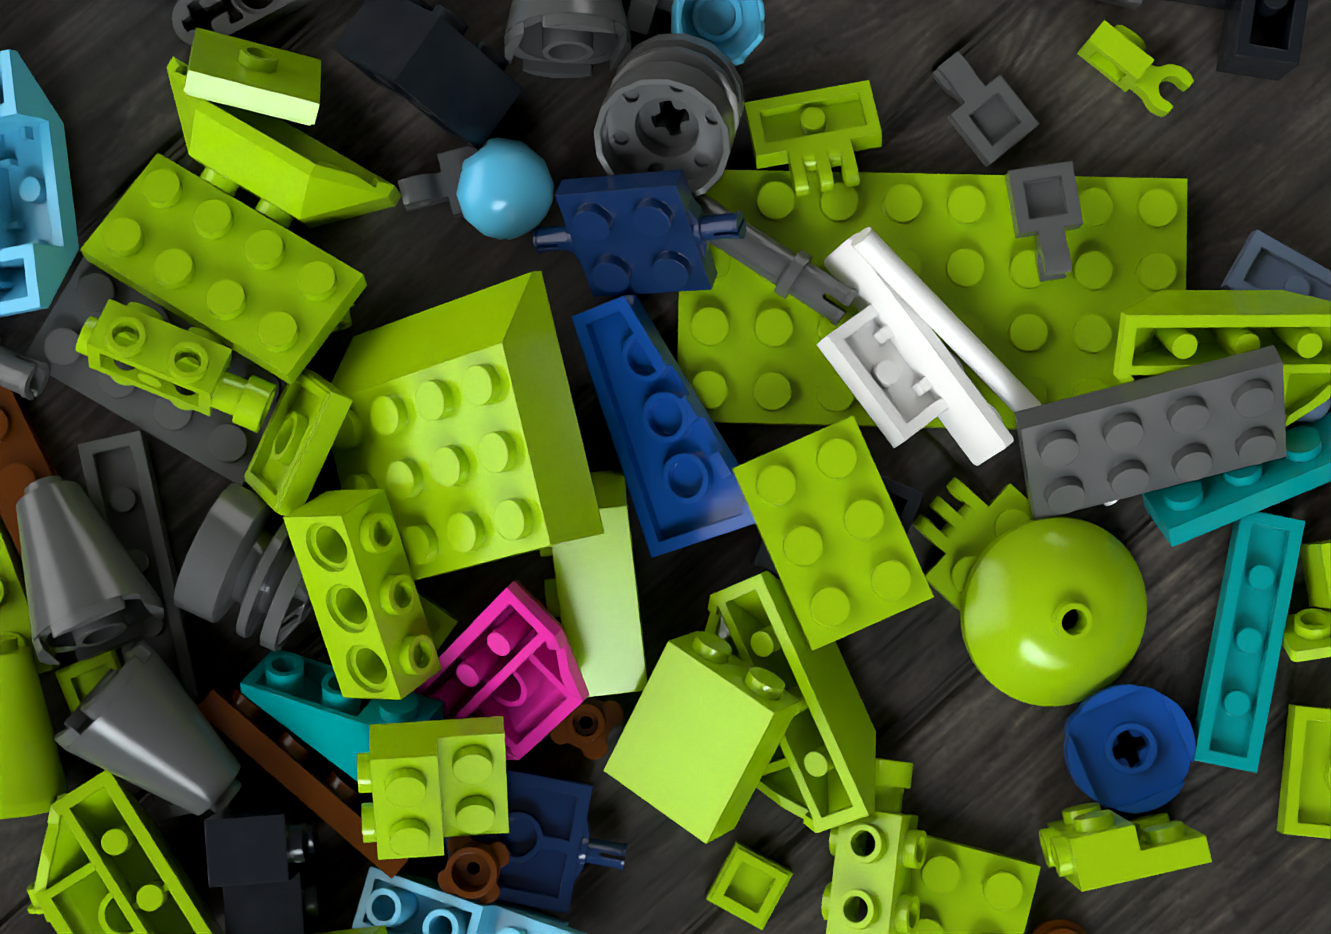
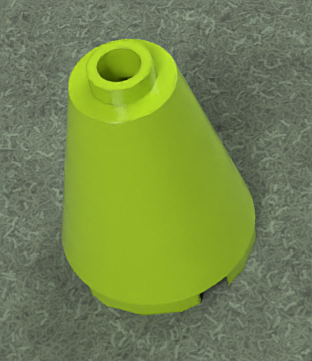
M0 635V819H8L49 812L52 803L69 793V787L57 742L53 740L55 735L32 649L30 647L18 646V636Z

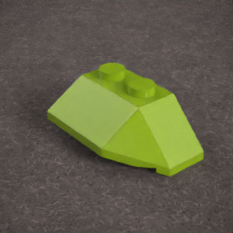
M172 57L166 68L187 150L193 159L205 167L200 175V178L232 197L238 188L245 190L260 199L255 207L256 211L287 229L293 219L308 228H314L397 205L401 198V193L395 185L278 117L186 95L187 92L183 91L188 65L175 57Z
M1160 290L1121 311L1113 375L1121 384L1274 345L1283 361L1286 427L1331 397V301L1285 290Z
M768 571L759 573L711 594L708 604L710 615L705 632L724 639L732 647L731 654L749 666L761 667L776 674L785 683L784 689L801 700L794 717L756 788L782 808L803 818V824L815 833L872 814L875 811L876 731L836 641L816 650H811L781 581Z
M105 770L51 804L33 896L57 934H224L154 820L116 775Z

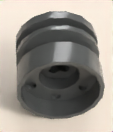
M686 33L658 34L636 44L617 68L611 87L600 108L593 132L596 155L607 175L683 169L692 197L695 198L705 194L723 175L745 105L743 82L731 59L711 42Z
M231 483L211 507L186 555L175 587L174 605L215 623L237 601L241 603L237 617L236 634L244 638L250 637L265 618L260 635V645L276 652L287 642L294 629L306 619L313 606L285 522L276 533L271 532L270 528L274 510L257 493L238 484Z

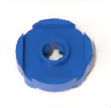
M1117 683L1106 686L1081 701L1077 709L1065 721L1063 754L1067 770L1076 786L1084 794L1104 807L1128 813L1151 811L1171 801L1185 784L1183 780L1189 772L1190 761L1194 762L1196 751L1194 732L1190 721L1180 706L1153 688L1129 683ZM1123 731H1127L1131 737L1142 736L1144 738L1145 746L1137 750L1139 761L1133 765H1129L1125 758H1115L1112 748L1119 744L1117 736Z

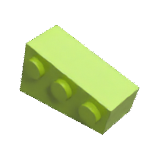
M622 469L590 472L604 534L540 550L541 557L553 556L555 578L544 580L547 610L554 617H561V624L565 628L590 695L588 697L643 691L648 682L633 556L632 533L629 522L626 480Z

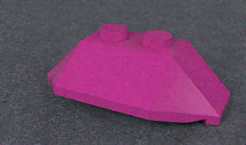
M514 580L439 657L442 670L412 691L442 701L443 720L503 716L506 760H520L590 695L564 626L518 580Z

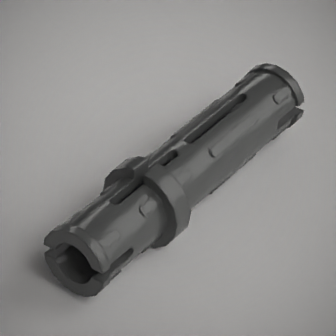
M706 194L694 198L707 215L733 213ZM747 221L744 239L710 241L711 244L776 285L774 290L776 294L784 299L790 294L831 321V324L834 326L840 323L847 311L827 299L826 293L847 307L852 305L859 293L858 290L851 289L810 263L813 256L801 249L796 254Z

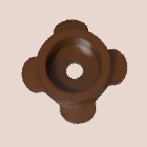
M587 697L549 732L550 737L559 745L569 743L582 749L584 756L590 760L600 759L608 751L606 740L612 728L619 725L623 720L622 707L614 700L603 702L597 697ZM588 716L592 719V726L586 729L580 725L582 717Z
M471 835L450 837L447 842L450 856L446 867L438 874L440 888L447 894L456 893L463 898H476L482 904H489L495 901L501 891L500 885L497 882L501 868L507 865L510 860L508 847L501 841H493L490 844L477 841ZM470 862L479 864L480 870L477 873L469 871L468 864Z

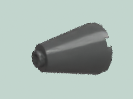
M512 0L503 40L505 59L509 63L512 62L514 56L522 59V71L549 78H583L592 76V65L610 60V71L618 68L620 62L631 51L632 37L621 0Z
M48 476L32 482L25 488V495L16 504L32 645L39 662L48 665L60 664L56 653L73 650L78 661L97 657L116 650L146 634L147 629L143 621L150 615H153L158 622L162 620L164 608L159 596L77 482L63 481L60 476Z
M140 640L124 654L129 658V661L120 671L111 668L100 679L64 722L67 729L57 733L53 740L61 745L64 750L197 816L204 813L208 808L217 814L227 806L242 786V783L235 778L241 768V764L155 649L144 640Z

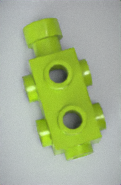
M109 299L99 318L90 316L86 320L76 343V352L88 356L89 367L109 375L116 383L124 386L134 385L170 400L179 409L195 410L209 417L215 408L232 415V423L258 433L267 417L277 390L276 384L257 376L251 375L249 380L232 374V349L226 347L224 342L215 334L196 327H191L188 331L165 322L164 318L154 309L136 302H130L126 306ZM120 361L135 367V369L122 370L115 363ZM179 385L196 393L193 395H183L177 391L176 386Z
M875 758V811L869 816L831 828L829 849L831 855L835 856L832 882H829L824 890L821 906L822 916L824 920H827L826 934H913L919 921L920 902L917 895H910L912 868L920 869L924 864L927 853V835L924 830L917 829L918 815L901 813L904 788H911L913 763ZM867 832H870L875 839V849L867 856L865 855ZM860 897L866 902L868 907L867 915L862 921L857 919Z

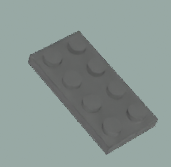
M83 256L25 356L46 362L49 366L50 376L235 484L247 487L248 483L245 481L244 475L287 382L232 349V374L249 380L251 375H254L277 385L276 394L267 417L258 433L232 423V415L215 408L210 417L195 410H182L174 406L168 399L134 385H120L109 375L90 368L88 356L76 352V343L86 320L90 316L99 318L109 299L126 306L130 302L144 304L157 311L164 318L165 322L187 331L195 326L88 262ZM120 361L115 363L122 370L135 369V367ZM179 385L176 386L177 391L183 395H193L196 393Z
M1274 345L1014 412L1028 503L1035 520L1066 514L1287 457L1283 361Z

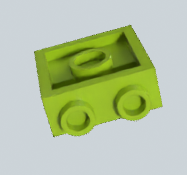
M503 716L369 725V752L357 753V780L359 793H372L373 802L361 804L363 843L377 842L378 860L443 856L444 837L509 833Z
M1085 803L1063 809L1062 820L1047 823L1048 828L1039 830L1040 844L1047 866L1049 868L1055 866L1059 877L1066 878L1081 892L1212 862L1206 836L1183 824L1182 821H1170L1167 813L1146 815L1128 821L1112 810H1101L1100 803Z

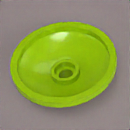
M1067 516L1031 519L1017 524L998 536L986 547L973 565L966 580L961 599L960 621L962 636L969 656L979 672L1003 693L1031 705L1053 707L1069 705L1083 701L1096 691L1109 686L1127 668L1140 645L1147 617V596L1145 584L1136 561L1126 547L1103 528L1090 522ZM1075 609L1078 615L1076 624L1072 628L1064 630L1062 627L1064 615L1068 611Z

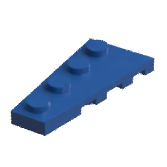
M636 294L619 297L571 316L651 558L755 524L732 472V468L739 466L737 460Z

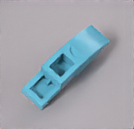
M376 865L369 867L352 925L353 929L385 925L388 934H587L568 927L569 922L511 902L495 900L489 904H482L476 898H463L456 893L447 894L440 888L436 880L398 871L391 879Z

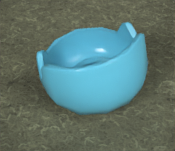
M674 0L671 5V33H686L707 40L727 55L734 66L744 63L749 54L763 40L765 34L763 0Z
M498 137L489 139L486 146L463 162V171L460 174L456 196L464 218L483 235L499 240H511L534 229L547 215L553 202L554 183L545 160L522 141Z

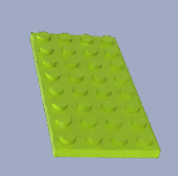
M724 170L719 180L705 193L733 213L742 211L745 221L776 239L796 254L801 249L813 256L810 263L827 274H830V272L825 267L824 260L848 238L856 233H860L867 227H871L1043 405L1121 385L1120 381L1113 375L1121 311L1160 290H1186L1187 179L1075 176L1083 225L1079 229L1065 231L1072 271L1066 273V278L1044 282L1039 281L1037 273L1035 237L1015 239L1005 175L858 172L859 185L846 187L841 172H832L834 190L821 192L816 171L806 172L809 179V194L796 197L790 171ZM710 243L709 249L718 273L712 290L679 292L677 363L713 423L830 426L850 416H854L858 427H878L816 345L859 313L854 304L852 303L851 306L847 307L826 293L827 299L847 311L840 323L834 326L831 324V321L790 294L786 299L774 292L776 285ZM935 332L947 350L959 359L965 374L986 402L998 411L1004 426L1009 430H1017L1014 412ZM936 417L923 428L946 427Z

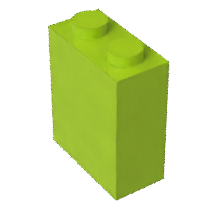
M696 631L667 642L603 771L707 844L736 827L794 717L801 700L784 689L785 683L776 674L761 667H751L731 654L732 647L724 639L709 632Z

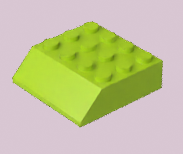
M533 271L353 336L331 382L333 386L353 400L331 447L341 490L385 489L414 581L604 534L541 271Z

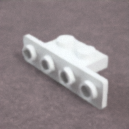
M859 233L854 234L824 260V265L834 278L851 289L854 288L859 291L853 301L859 313L816 345L893 448L899 446L938 417L970 461L976 466L980 465L1013 443L1012 435L1004 426L998 411L986 402L965 374L959 359L947 350L932 328L851 246L853 239Z

